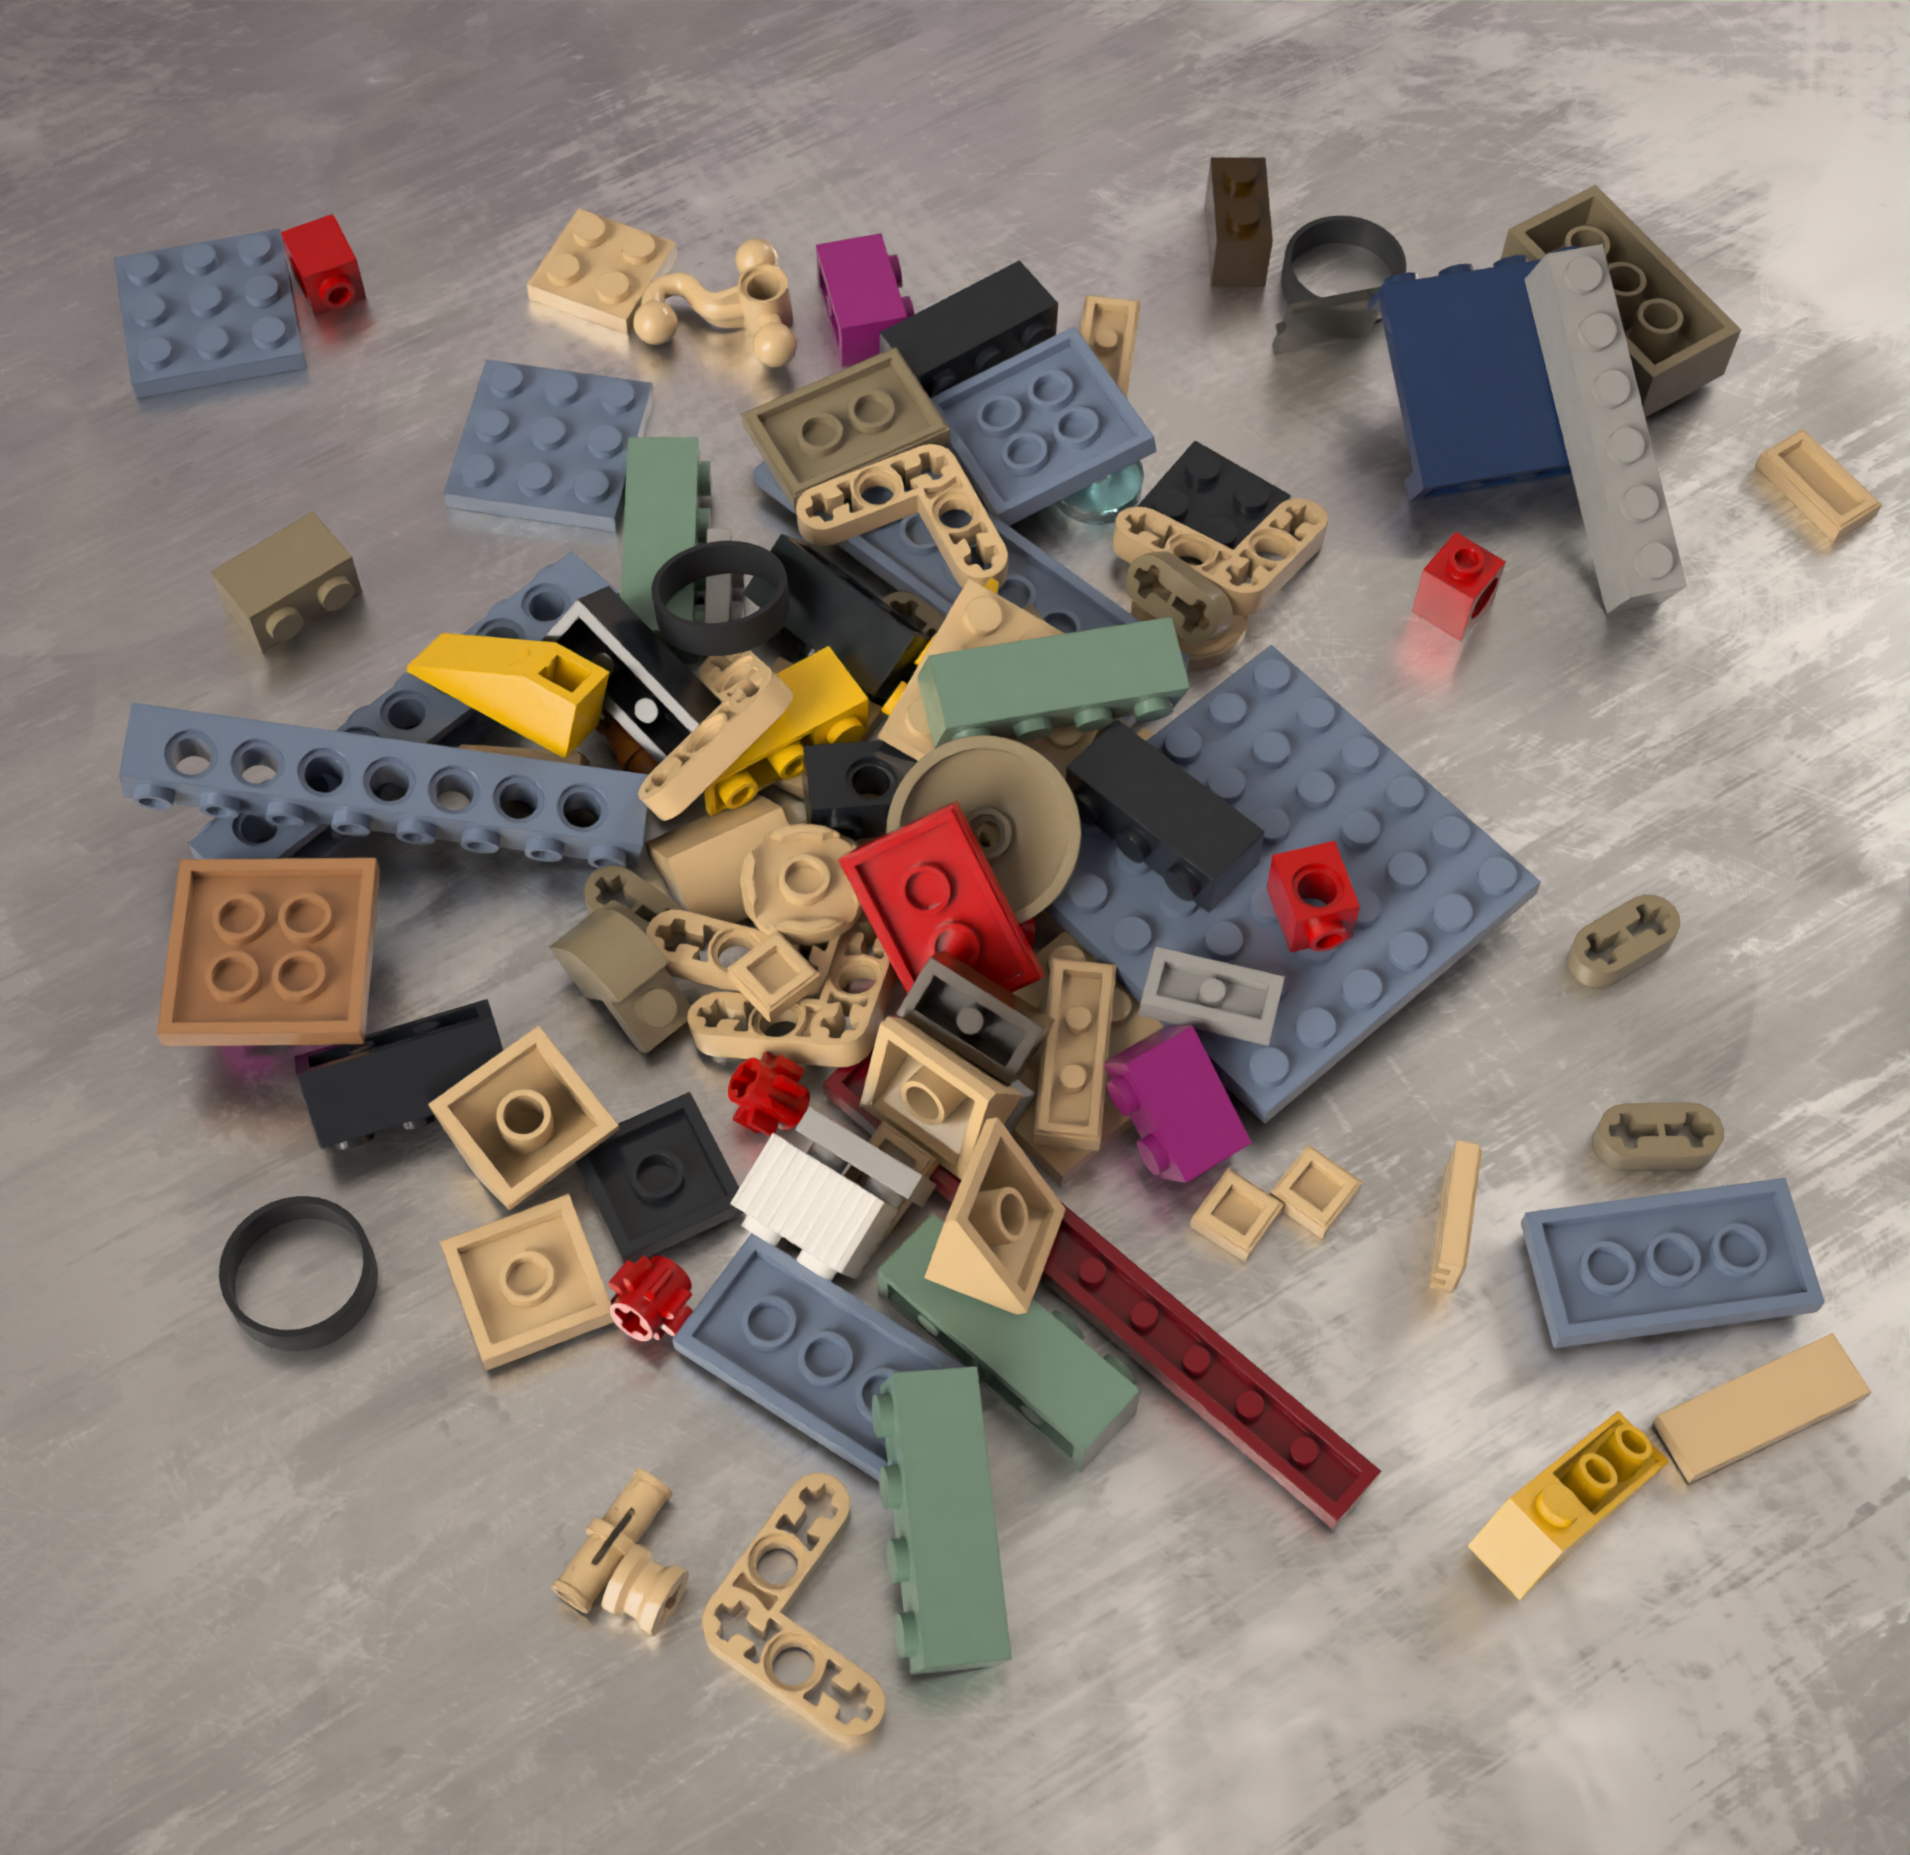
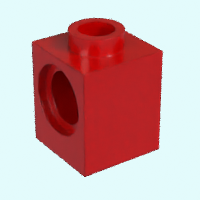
M334 214L280 232L291 271L314 316L367 298L357 259Z
M1455 532L1423 569L1412 612L1459 641H1462L1493 604L1506 561Z
M1330 841L1272 855L1266 888L1289 952L1292 953L1309 948L1317 952L1327 951L1338 947L1348 939H1352L1360 905L1336 842ZM1303 899H1318L1324 902L1326 906H1311L1305 903Z

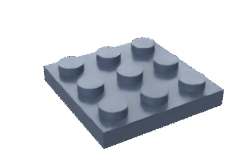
M281 228L114 257L130 378L137 399L307 368L288 258L280 233Z
M1075 326L930 398L950 428V442L946 444L956 457L962 470L991 514L1008 526L1157 452L1153 434Z
M486 359L443 493L446 507L617 532L625 504L628 438H643L654 401L653 383Z

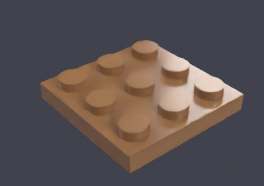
M180 859L157 1036L163 1046L364 1044L380 880V868L377 859Z

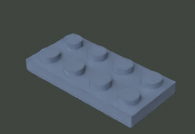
M1786 1178L1525 1212L1520 1222L1553 1348L1815 1313L1825 1303Z
M753 1233L750 1234L672 1339L675 1350L877 1481H879L881 1466H888L885 1437H876L872 1422V1399L875 1394H880V1386L894 1372L966 1367Z

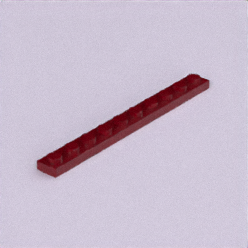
M873 1049L860 1063L849 1067H838L823 1082V1094L871 1135L875 1133L882 1122L859 1105ZM939 1164L929 1180L937 1184L934 1189L952 1203L961 1179ZM1062 1203L1066 1210L1040 1280L1334 1530L1378 1480L1381 1470Z

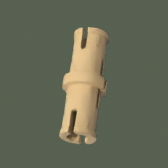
M637 1468L632 1475V1479L618 1495L602 1519L594 1517L588 1524L585 1531L589 1537L572 1558L558 1580L553 1582L551 1589L568 1604L587 1614L592 1608V1603L610 1581L623 1557L639 1541L665 1502L670 1500L673 1495L671 1490L650 1473ZM627 1516H631L632 1518L599 1564L593 1565L592 1563L607 1545Z

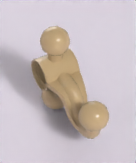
M751 238L743 242L737 249L735 257L736 268L741 274L738 279V285L719 292L707 291L699 281L686 273H670L657 277L646 287L642 294L641 306L635 311L633 323L635 332L642 341L648 344L661 345L669 341L676 333L677 316L671 306L664 303V301L672 296H681L690 304L694 311L715 326L746 328L747 332L754 337L753 351L761 363L769 367H781L788 364L795 356L797 340L790 329L793 325V311L788 278L784 271L777 267L779 256L770 242L759 238Z

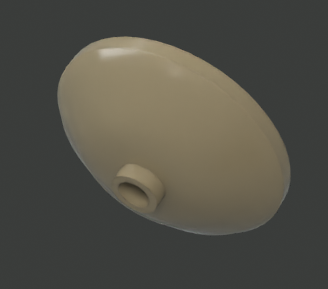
M983 735L956 739L935 748L922 757L908 771L894 794L889 809L886 834L957 800L1019 924L1043 912L1056 900L1068 884L1075 870L1081 848L1082 832L1079 809L1074 794L1063 775L1047 758L1034 749L1020 742L998 736ZM986 822L995 823L1000 830L998 842L991 847L982 845L978 839V830Z

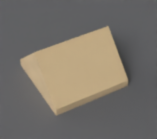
M757 793L751 801L739 808H727L712 817L707 814L645 842V846L675 901L685 911L743 926L752 922L745 912L740 893V876L743 860L751 848L754 851L756 846L764 841L765 835L776 828L789 826L781 806Z
M888 1016L879 1025L859 1106L879 1121H885L938 1159L940 1165L962 1180L986 1119L998 1117L1004 1125L1023 1094L907 1020Z
M539 1025L429 1103L430 1109L477 1179L509 1210L620 1130L616 1121Z
M998 1117L986 1119L944 1222L924 1278L1017 1315L1028 1313L1066 1209Z

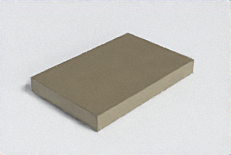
M896 347L741 413L744 429L794 510H796L797 501L803 492L814 486L919 446L928 444L942 446L950 442V428Z

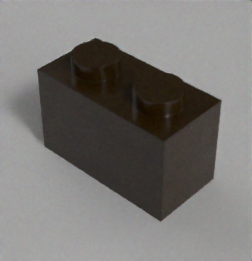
M1211 157L1205 198L1210 286L1265 287L1273 243L1266 157Z
M945 950L928 959L896 1013L1008 1085H1011L1022 1076L1055 1022V1019Z

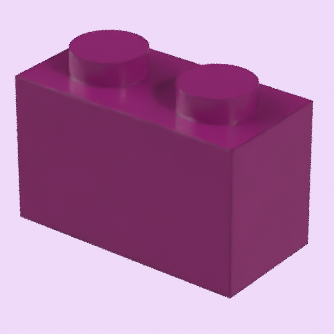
M881 233L817 244V282L842 366L858 364L879 355V332L915 314L910 296L901 297L899 292L903 281L898 256L896 254L888 255Z
M1166 1025L1103 1062L1111 1078L1107 1082L1110 1098L1124 1116H1130L1141 1137L1136 1142L1139 1155L1147 1168L1154 1175H1160L1161 1179L1187 1183L1252 1144L1193 1025Z

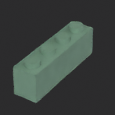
M698 437L628 438L621 599L684 664H697L696 654L688 653L673 646L660 633L651 588L656 573L670 558L688 548L700 545V543H707V529H711L710 508H701V496H712L711 461H701ZM706 577L681 588L672 596L666 608L680 618L705 623V604H698L699 591H706Z
M1172 617L929 655L917 676L934 749L953 740L970 736L1006 737L1015 735L1018 742H1030L1051 735L1054 732V728L1076 725V729L1079 732L1095 731L1111 725L1114 722V718L1132 715L1136 716L1138 722L1154 721L1173 713V708L1190 689Z
M933 1213L877 1269L878 1295L945 1354L966 1367L977 1366L978 1374L980 1375L979 1383L1082 1472L1136 1414L1141 1390L1135 1386L1137 1380L1134 1374L1116 1357L1107 1354L1103 1358L1083 1341L1085 1337L1082 1330L1069 1316L1059 1310H1054L1050 1313L1034 1298L1028 1313L1016 1315L925 1279L924 1277L944 1222Z
M977 1366L894 1372L880 1386V1394L873 1396L872 1422L876 1437H885L888 1466H881L879 1488L883 1508L885 1510L893 1509L896 1538L888 1540L887 1565L891 1582L901 1583L904 1612L897 1613L895 1616V1641L900 1658H909L910 1675L995 1667L1011 1660L1012 1657Z

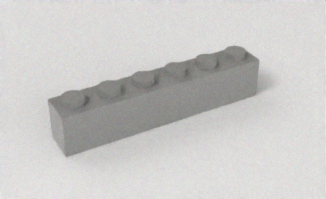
M1603 244L1549 253L1542 258L1525 278V284L1606 614L1662 604L1687 587Z

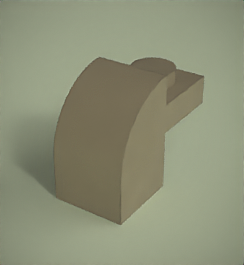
M598 908L549 946L584 997L602 1000L639 1052H650L688 1021V1010L691 1004L664 968L669 964V961L654 942L622 913L613 909Z

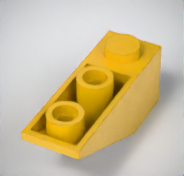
M452 633L440 634L407 665V672L564 759L598 726L609 677V671L555 642Z
M829 646L776 673L792 690V701L784 713L704 791L706 811L711 817L727 808L736 809L747 804L755 797L758 791L780 779L789 780L802 774L803 746L858 742L864 734L869 732L868 697Z
M1617 1411L1511 1496L1471 1541L1468 1547L1520 1600L1554 1571L1661 1471L1669 1460L1650 1442L1640 1429L1634 1427Z

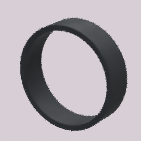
M1346 215L1319 218L1297 230L1287 244L1281 274L1282 292L1291 308L1307 321L1333 330H1358L1373 326L1382 321L1380 310L1369 311V301L1339 303L1312 293L1297 279L1292 269V263L1303 252L1315 246L1327 243H1346L1367 249L1380 257L1394 276L1406 273V257L1396 238L1374 222Z
M741 541L709 542L693 546L676 554L658 570L651 588L657 625L662 636L680 650L696 655L727 656L754 649L772 639L784 627L791 608L787 576L782 562L769 550ZM738 573L751 575L767 581L777 589L773 598L761 609L743 618L728 622H693L674 615L666 608L669 600L681 588L698 579L717 574Z
M311 1196L279 1199L251 1213L237 1226L229 1237L222 1252L219 1265V1283L223 1298L241 1328L259 1343L284 1351L316 1349L328 1345L347 1334L362 1319L371 1305L378 1279V1268L374 1251L356 1218L345 1208L334 1202ZM320 1219L340 1225L352 1233L362 1246V1273L354 1293L335 1314L309 1327L281 1330L261 1325L250 1319L239 1309L235 1293L239 1266L250 1247L266 1232L294 1220Z

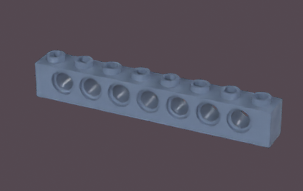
M571 551L555 564L543 567L529 584L509 599L497 602L489 610L487 616L469 628L463 635L541 641L577 599L607 586H610L619 597L620 592ZM405 672L391 689L370 705H365L355 710L349 716L346 723L336 731L456 748L460 747V744L476 745L501 724L410 673ZM417 725V727L413 729L403 730L409 726ZM320 774L311 778L307 784L315 791L326 793L337 789L341 782L332 775ZM394 783L380 784L372 791L377 798L383 801H396L406 794L402 787ZM239 813L237 818H215L209 821L201 829L198 836L188 842L195 859L331 858L358 836L338 833L331 828V825L305 822L304 826L290 828L274 825L266 820V816ZM274 836L267 842L257 843L259 840L265 837Z
M139 703L131 704L119 772L124 798H132L135 804L148 809L168 810L173 807V804L199 807L202 813L221 819L237 818L239 813L266 816L268 822L282 827L296 828L304 826L305 822L331 825L334 831L349 836H365L370 833V830L394 833L399 840L410 844L427 845L434 843L435 839L461 842V846L464 849L477 853H494L499 848L525 851L527 857L545 862L559 861L563 856L588 859V863L596 868L609 865L622 866L624 868L626 865L637 866L643 847L647 806L639 799L638 792L648 774ZM191 756L202 757L210 763L206 770L194 775L182 773L176 768L180 761ZM256 765L267 766L276 772V775L271 780L261 784L251 783L242 777V774L248 768ZM329 774L336 777L341 782V785L331 792L323 793L313 790L307 783L316 775ZM394 783L402 787L406 794L396 801H383L377 798L372 791L380 784ZM453 791L463 794L470 804L460 810H449L441 806L437 798L443 793ZM519 800L528 804L534 813L524 819H515L506 815L502 811L501 806L508 801ZM572 809H583L594 816L596 823L590 827H576L567 821L564 814Z

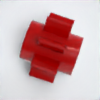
M767 1051L763 1053L761 1060L753 1057L742 1062L735 1070L728 1085L729 1100L740 1106L732 1118L733 1121L756 1134L762 1132L769 1137L776 1133L777 1128L787 1131L795 1127L806 1113L810 1102L808 1088L798 1083L806 1069L782 1054L776 1057Z
M642 1256L636 1264L627 1260L608 1282L610 1288L616 1292L610 1300L612 1304L610 1306L611 1317L621 1330L637 1340L648 1341L652 1337L660 1340L666 1332L675 1336L693 1312L686 1304L693 1296L690 1292L692 1289L691 1280L677 1263L666 1257L653 1256L649 1260L646 1256Z

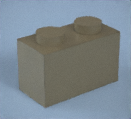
M313 511L211 571L223 607L261 652L266 651L279 642L293 638L305 626L330 611L341 609L353 597L363 592L352 556Z

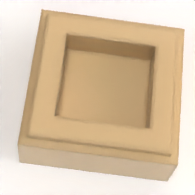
M779 931L773 933L727 967L728 979L769 1023L820 985V974Z
M1308 1144L1271 1190L1270 1195L1284 1203L1282 1212L1323 1239L1360 1192L1363 1182Z
M1228 1168L1193 1215L1190 1227L1246 1263L1282 1213L1284 1203Z

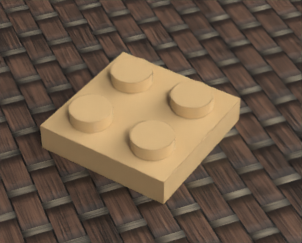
M578 208L528 281L529 299L628 335L633 328L635 311L641 306L642 294L646 287L657 277L668 274L678 259L677 244L668 239Z
M569 1194L440 1241L486 1371L614 1322L610 1314V1299Z

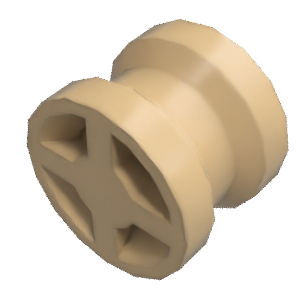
M635 1544L626 1553L614 1571L603 1596L602 1608L615 1616L627 1613L637 1619L641 1631L653 1637L663 1629L675 1611L688 1583L689 1572L677 1564L668 1567L654 1561L650 1549L641 1544Z

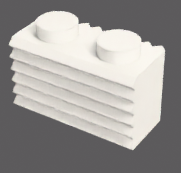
M774 1133L730 1203L747 1214L741 1224L742 1227L773 1246L778 1244L781 1237L786 1238L802 1249L796 1261L829 1281H832L837 1271L854 1279L861 1275L862 1268L868 1263L870 1255L875 1251L877 1244L882 1240L884 1232L889 1228L891 1220L897 1215L898 1211L894 1206Z

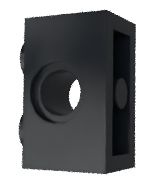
M883 740L803 746L802 786L807 824L827 826L839 832L840 835L847 836L854 841L885 835L889 809L894 794L905 775L918 761ZM873 793L878 795L879 797L867 798L861 796L860 794Z

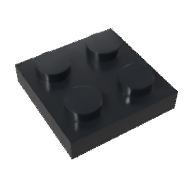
M1195 440L1137 507H1147L1234 550L1276 507L1284 501L1291 499V495ZM1179 557L1187 563L1203 564L1202 561L1193 557Z
M687 1092L618 1123L620 1130L574 1163L623 1264L627 1260L636 1263L642 1256L649 1257L744 1213L730 1204L739 1190V1186L691 1092Z

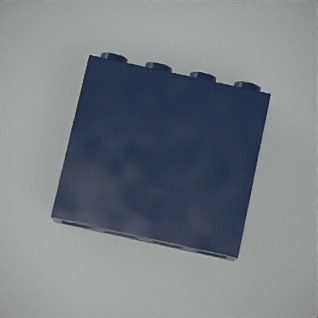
M1570 246V247H1565V248L1558 249V250H1556V251H1554V252H1552V253L1561 252V251H1566V250H1572V249H1577V248H1582V247H1581V246ZM1514 255L1496 261L1493 267L1473 270L1472 264H1457L1439 271L1438 276L1418 279L1417 273L1414 272L1401 273L1385 279L1383 285L1380 286L1369 300V311L1380 310L1413 468V472L1404 480L1408 503L1572 475L1525 284V278L1542 259L1528 261L1527 255Z

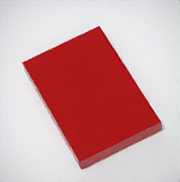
M957 800L841 855L838 859L907 994L928 959L944 950L1012 993L1043 978L1045 973Z

